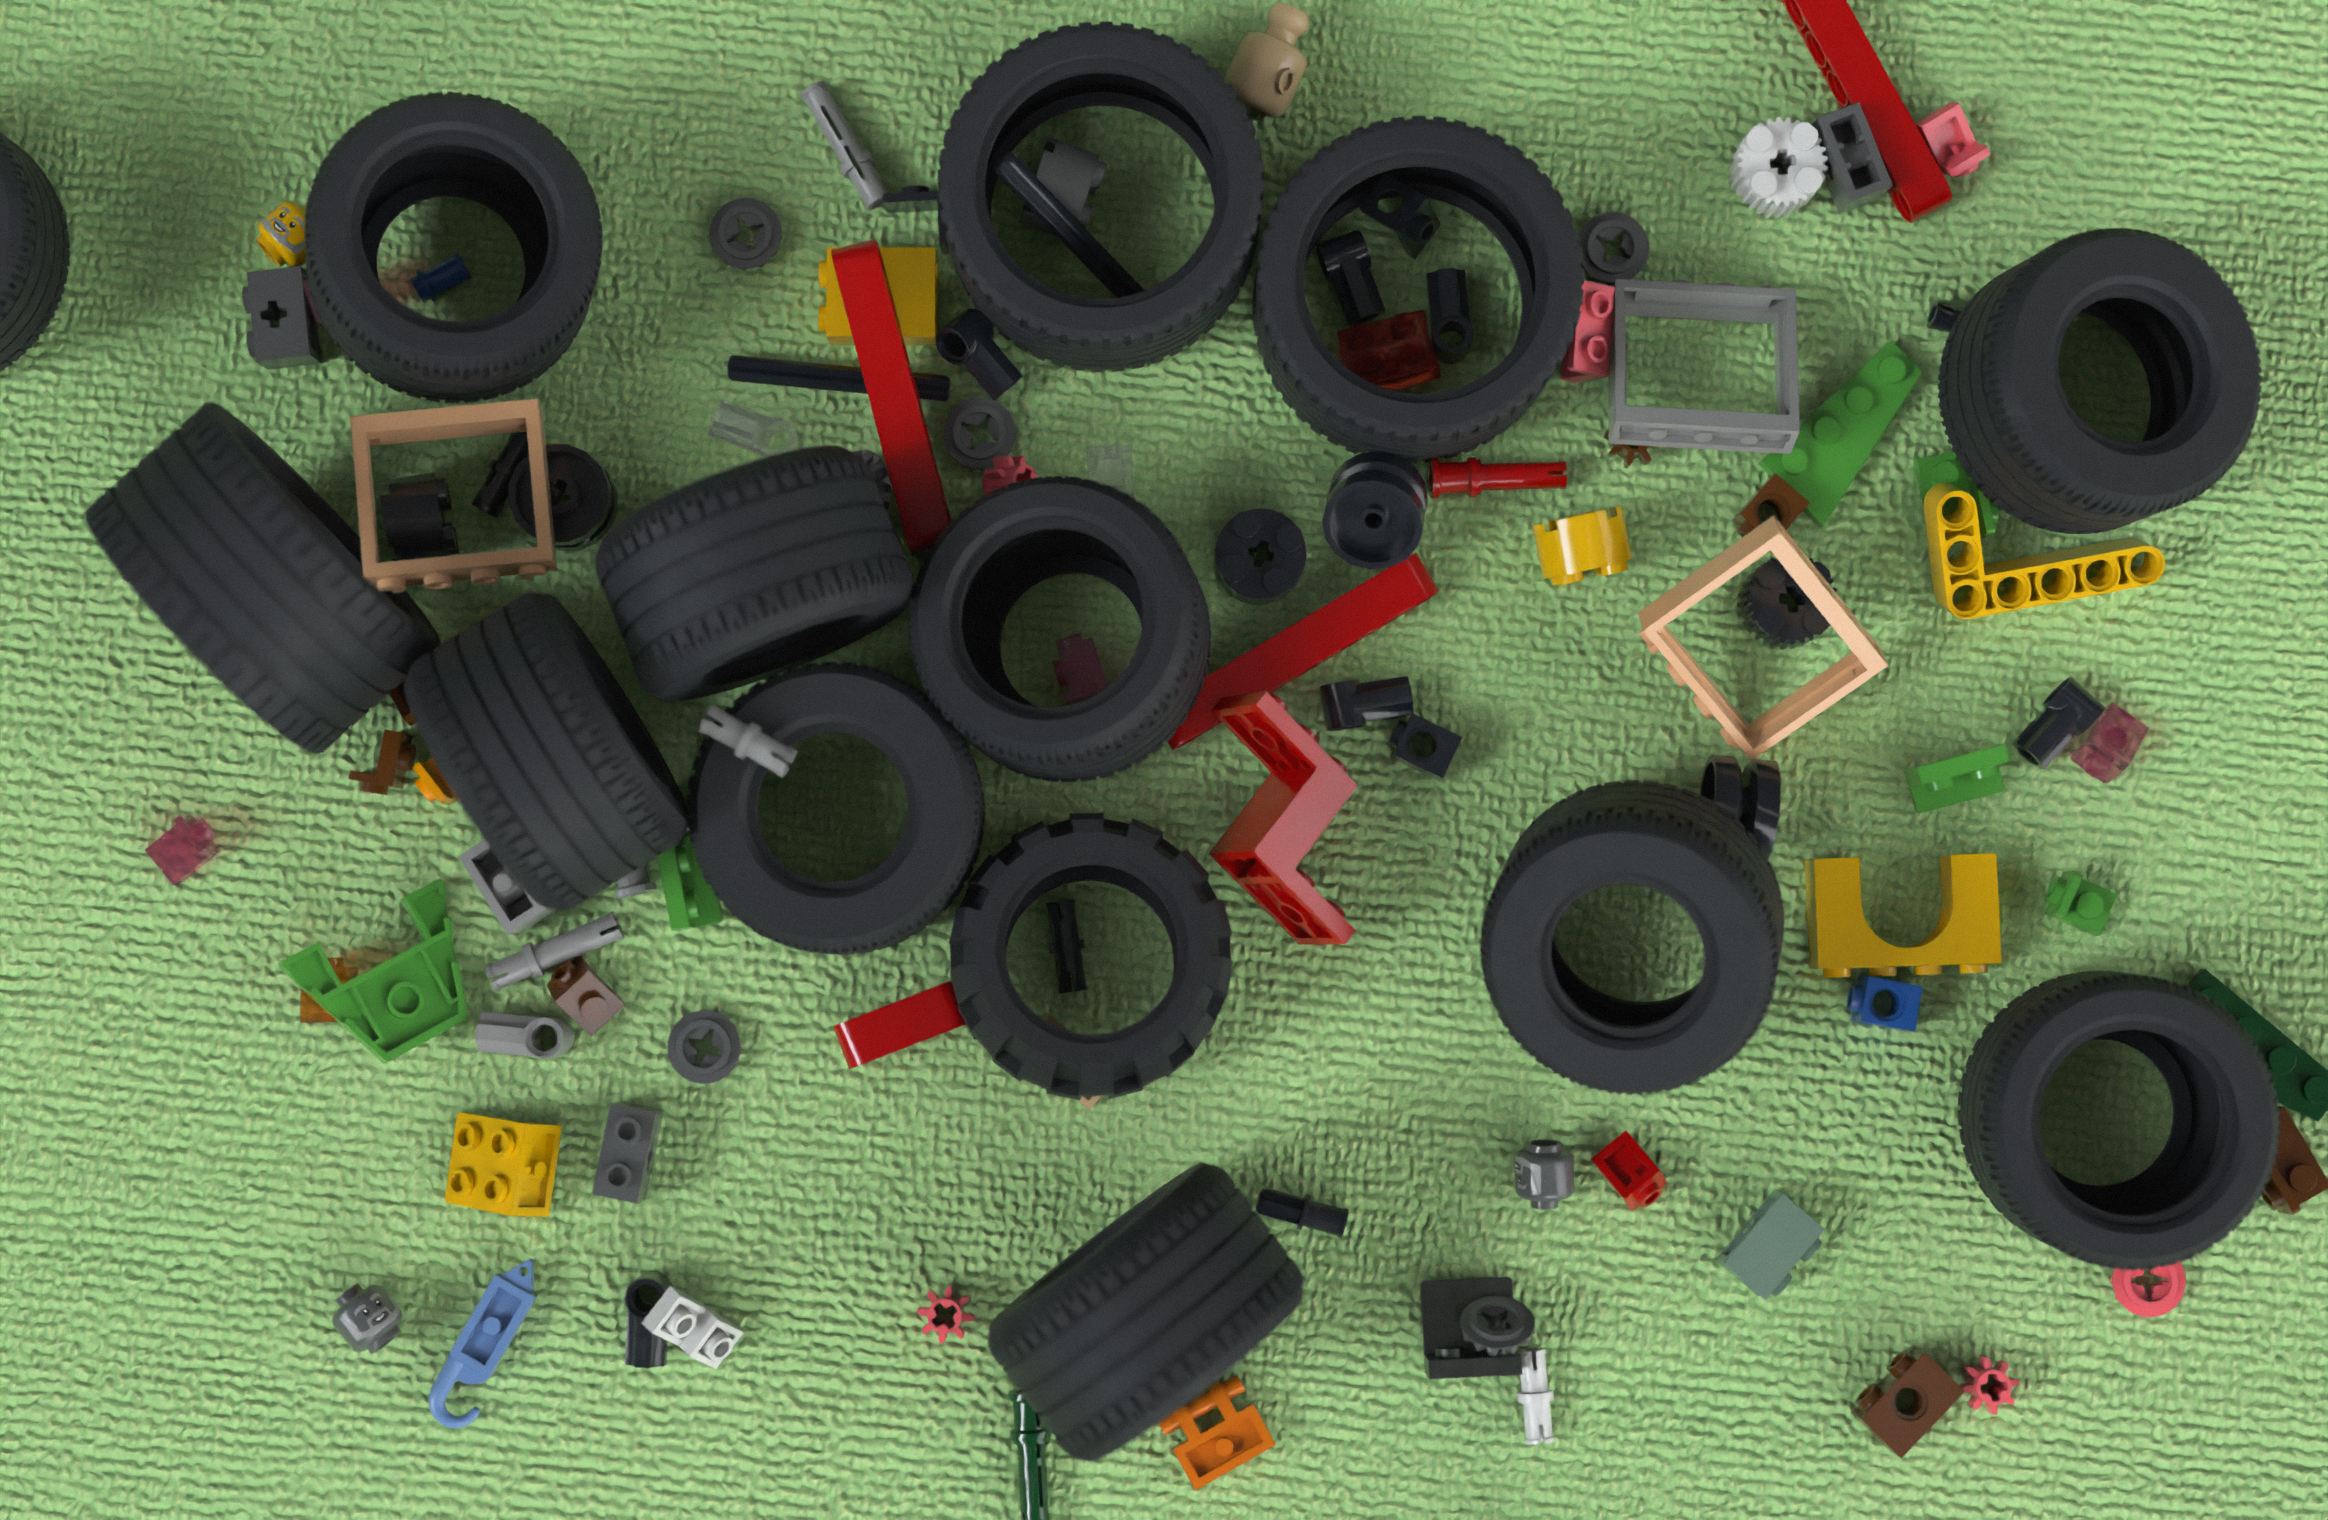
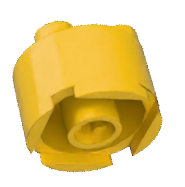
M1622 505L1609 507L1610 517H1608L1607 509L1547 521L1548 531H1545L1544 523L1532 525L1543 579L1551 578L1552 585L1560 586L1584 580L1583 571L1595 569L1596 575L1602 576L1629 570L1627 561L1633 559Z

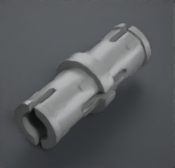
M715 705L710 707L706 713L709 716L708 718L722 725V727L703 718L699 732L705 733L735 750L734 755L743 760L749 757L777 773L780 777L786 774L789 769L787 764L773 755L792 764L797 750L791 749L761 733V727L753 722L747 725L718 709Z

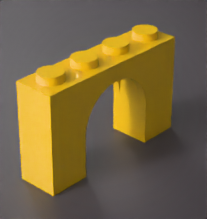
M1997 853L1940 856L1942 909L1939 921L1931 934L1924 940L1905 948L1883 941L1868 926L1862 911L1859 857L1805 860L1809 969H1823V978L1851 977V968L1868 967L1869 976H1897L1896 966H1914V975L1942 974V965H1959V974L1988 973L1987 964L2002 963Z

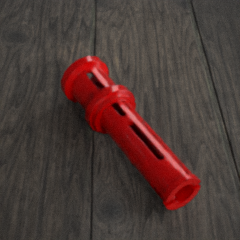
M1468 457L1466 462H1439L1438 458H1431L1428 464L1429 495L1432 499L1439 498L1440 494L1467 493L1468 497H1477V495H1481L1482 490L1566 489L1567 475L1562 474L1563 471H1567V465L1565 460H1560L1559 462L1481 464V460L1476 459V457Z

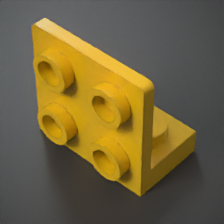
M459 1112L456 1118L445 1202L508 1216L549 1217L562 1125L517 1122L468 1112Z

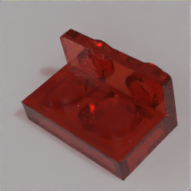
M1424 310L1399 313L1390 318L1366 324H1356L1337 332L1341 363L1354 374L1374 385L1394 390L1440 378V366L1428 334L1427 317Z

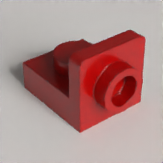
M1624 1131L1591 1158L1595 1167L1622 1197L1631 1211H1634L1639 1206L1644 1208L1654 1203L1661 1196L1662 1188L1667 1183L1661 1170L1627 1131Z

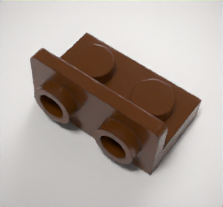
M2277 1106V1109L2280 1110V1125H2278L2280 1130L2279 1145H2276L2278 1152L2275 1164H2272L2271 1167L2273 1171L2269 1177V1182L2265 1183V1190L2261 1197L2272 1210L2275 1211L2277 1209L2279 1213L2294 1215L2301 1211L2300 1204L2328 1189V1179L2284 1106Z

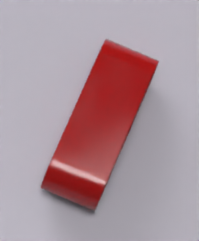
M949 981L835 1025L833 1028L848 1068L852 1069L966 1025L958 1010L953 983Z

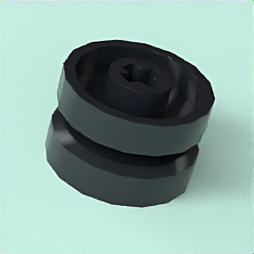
M569 444L546 445L555 549L559 551H579L596 544L611 529L618 513V492L611 475L586 451ZM528 454L516 465L510 479L508 503L516 522L530 536L537 540ZM563 493H567L570 496L565 504L559 501Z
M1381 451L1360 453L1346 460L1333 475L1322 519L1325 539L1336 555L1351 565L1370 570L1390 568L1406 560L1420 541L1428 502L1425 481L1416 467L1398 455Z
M1709 756L1705 765L1699 796L1703 795L1714 801L1716 806L1720 805L1731 813V817L1734 816L1745 826V831L1749 830L1758 841L1757 845L1762 847L1769 859L1777 834L1781 801V777L1777 761L1752 759L1747 763L1742 772L1736 757Z

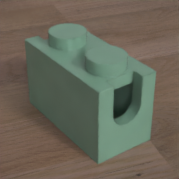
M1774 1190L1715 1260L1757 1296H1761L1766 1300L1770 1294L1776 1297L1787 1287L1792 1279V1275L1789 1272L1800 1259L1805 1262L1814 1255L1822 1243L1818 1237L1825 1229L1786 1195Z

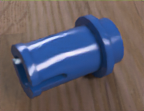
M456 253L453 257L424 272L419 268L416 270L417 275L410 278L424 303L430 299L436 302L437 295L465 280H470L472 277L461 257Z

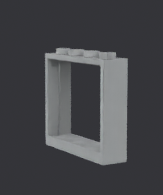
M1637 277L1635 280L1615 279L1613 287H1615L1609 368V444L1791 454L1800 432L1796 289L1771 288V285L1761 287L1735 286L1726 282L1712 285L1694 284L1685 280H1674L1671 282L1645 281ZM1625 315L1774 324L1776 414L1626 406Z

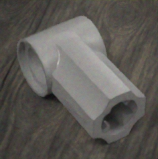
M481 1012L477 1023L475 1040L477 1042V1051L532 1056L541 1059L558 1058L567 1054L572 1048L574 1033L570 1024L557 1017ZM548 1025L556 1030L558 1037L556 1045L549 1051L542 1047L539 1037L543 1028Z

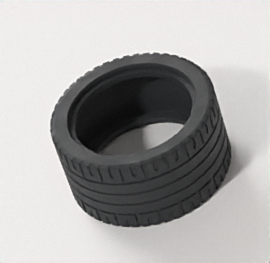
M1100 21V24L1093 25L1092 22H1081L1079 26L1074 27L1068 24L1058 27V30L1053 32L1050 29L1038 33L1037 38L1031 40L1029 37L1020 42L1019 47L1014 50L1013 48L1008 49L1001 54L999 61L996 62L994 60L988 65L983 76L978 75L973 81L970 92H965L959 101V109L954 111L950 119V129H946L943 139L944 149L940 151V169L938 170L937 178L940 214L950 253L958 277L967 295H971L974 306L991 321L993 327L996 326L998 328L999 334L1008 341L1010 339L1014 341L1015 346L1025 352L1029 350L1036 358L1043 361L1046 358L1051 360V363L1061 367L1068 365L1074 370L1084 371V368L1091 369L1092 372H1104V369H1112V372L1124 371V368L1132 367L1133 370L1144 367L1145 363L1151 362L1155 364L1163 361L1165 356L1170 354L1172 357L1181 352L1182 347L1194 344L1199 340V336L1202 333L1206 334L1214 327L1217 319L1221 320L1228 311L1229 305L1233 304L1239 295V287H1243L1254 259L1264 196L1263 160L1261 159L1259 140L1255 139L1256 130L1252 120L1248 119V111L1243 102L1238 101L1234 88L1230 83L1226 84L1224 82V76L1216 68L1212 69L1209 66L1208 60L1200 54L1196 56L1192 53V48L1184 43L1178 44L1174 42V38L1163 33L1160 36L1155 34L1154 30L1146 27L1138 29L1134 28L1133 24L1121 23V25H1113V22ZM1091 106H1116L1149 115L1175 131L1191 147L1206 172L1214 200V213L1206 235L1195 253L1176 273L1148 290L1134 295L1111 299H1088L1059 292L1042 284L1025 272L1004 249L993 229L991 205L998 179L994 169L995 162L1005 153L1012 152L1024 137L1043 122L1070 110Z
M1404 116L1395 117L1385 123L1383 120L1370 123V127L1367 128L1361 126L1351 130L1350 135L1346 137L1341 135L1336 138L1328 148L1324 146L1315 153L1312 160L1308 159L1299 168V173L1293 175L1286 184L1285 192L1280 193L1275 202L1274 209L1271 210L1266 230H1264L1261 240L1253 291V326L1255 336H1258L1257 347L1259 354L1263 357V365L1267 374L1272 376V384L1277 392H1281L1283 395L1282 399L1287 406L1294 408L1296 411L1295 415L1303 423L1307 421L1311 425L1310 429L1318 435H1325L1328 437L1327 441L1336 446L1341 444L1349 452L1357 454V452L1381 451L1398 455L1409 463H1417L1419 460H1424L1427 463L1431 458L1439 459L1444 457L1449 459L1458 456L1461 452L1467 453L1476 449L1480 443L1485 445L1498 434H1502L1510 428L1513 422L1517 421L1531 407L1554 374L1571 344L1575 334L1574 329L1579 322L1581 314L1580 306L1583 303L1584 290L1581 287L1585 282L1584 269L1581 268V264L1584 261L1582 248H1578L1580 239L1577 228L1572 226L1573 217L1569 208L1565 209L1563 197L1558 190H1554L1552 187L1553 182L1547 174H1542L1538 170L1539 166L1531 158L1527 159L1522 155L1523 151L1518 147L1506 144V139L1497 134L1492 136L1486 133L1487 130L1476 125L1473 128L1467 126V122L1456 119L1454 122L1446 121L1445 117L1434 116L1433 119H1426L1425 116H1412L1411 119H1405ZM1384 174L1392 176L1427 198L1446 202L1471 214L1494 234L1502 244L1515 269L1521 294V320L1515 346L1510 354L1493 370L1476 381L1460 388L1433 394H1409L1374 385L1354 374L1333 356L1321 340L1310 318L1304 292V268L1309 256L1323 235L1335 223L1360 207ZM1387 192L1379 200L1400 197L1402 195L1398 192Z
M205 403L181 424V429L174 430L159 444V448H154L137 464L138 467H133L116 482V486L110 487L86 509V524L95 541L126 583L160 622L245 706L286 739H289L292 743L310 753L319 754L328 749L349 730V727H352L368 713L369 708H373L390 693V689H394L407 678L411 664L419 656L441 644L440 638L432 624L406 590L393 594L392 590L379 591L363 576L360 537L269 445L238 418L217 403Z

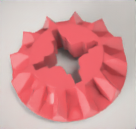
M2179 1261L2173 1265L2148 1269L2151 1274L2165 1278V1281L2150 1284L2147 1294L2145 1293L2144 1286L2131 1282V1278L2143 1275L2144 1270L2114 1269L2110 1282L2116 1295L2115 1299L2133 1314L2142 1317L2164 1315L2176 1307L2184 1294L2186 1277L2183 1266Z

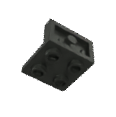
M1510 1277L1423 1280L1420 1283L1424 1369L1429 1379L1522 1375L1521 1355L1517 1351L1512 1354L1503 1349L1499 1350L1496 1356L1490 1348L1476 1351L1474 1342L1464 1340L1463 1330L1460 1327L1461 1314L1472 1301L1494 1295L1513 1298V1286ZM1506 1322L1497 1327L1489 1325V1330L1495 1331L1499 1327L1505 1329Z

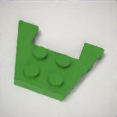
M441 878L401 899L423 938V942L350 981L341 984L319 942L278 963L280 969L383 1064L468 1019L459 964L455 959L451 919L448 917L446 909L445 886Z

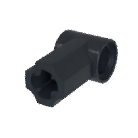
M1357 229L1316 244L1320 265L1327 281H1332L1348 326L1359 325L1384 314L1385 308L1370 270L1372 262L1361 231Z
M1455 268L1438 269L1426 274L1432 336L1430 347L1432 354L1437 360L1444 364H1456L1466 358L1473 339L1465 270ZM1447 331H1455L1462 336L1464 342L1458 347H1448L1442 343L1440 335Z
M967 309L938 331L935 340L936 347L940 355L947 362L954 365L963 364L995 401L1019 381L1023 375L992 340L994 329L991 321L981 311Z
M1408 676L1360 683V680H1348L1320 686L1326 731L1366 726V722L1402 718L1414 714L1412 690Z
M2071 676L2065 679L2046 698L2042 705L2045 708L2012 743L2024 759L2040 770L2045 769L2074 736H2079L2085 732L2105 710V707Z
M650 1271L642 1274L631 1283L625 1294V1304L628 1309L625 1365L638 1368L664 1367L667 1364L668 1341L652 1334L642 1324L654 1306L646 1305L639 1297V1289L641 1285H651L657 1289L661 1298L670 1286L673 1287V1285L663 1273Z

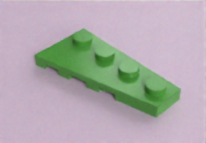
M1890 340L1800 424V432L1791 454L1769 453L1758 464L1770 477L1776 473L1810 503L1803 511L1819 528H1822L1922 374V371Z

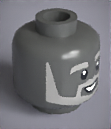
M1556 1140L1527 1141L1526 1148L1521 1149L1515 1154L1514 1188L1518 1196L1531 1200L1532 1208L1555 1209L1558 1208V1201L1566 1199L1573 1194L1574 1157L1570 1151L1562 1148V1142Z
M357 1283L336 1299L340 1308L335 1312L332 1323L355 1352L368 1350L372 1355L401 1333L398 1325L402 1320L403 1314L382 1286L371 1285L363 1289Z

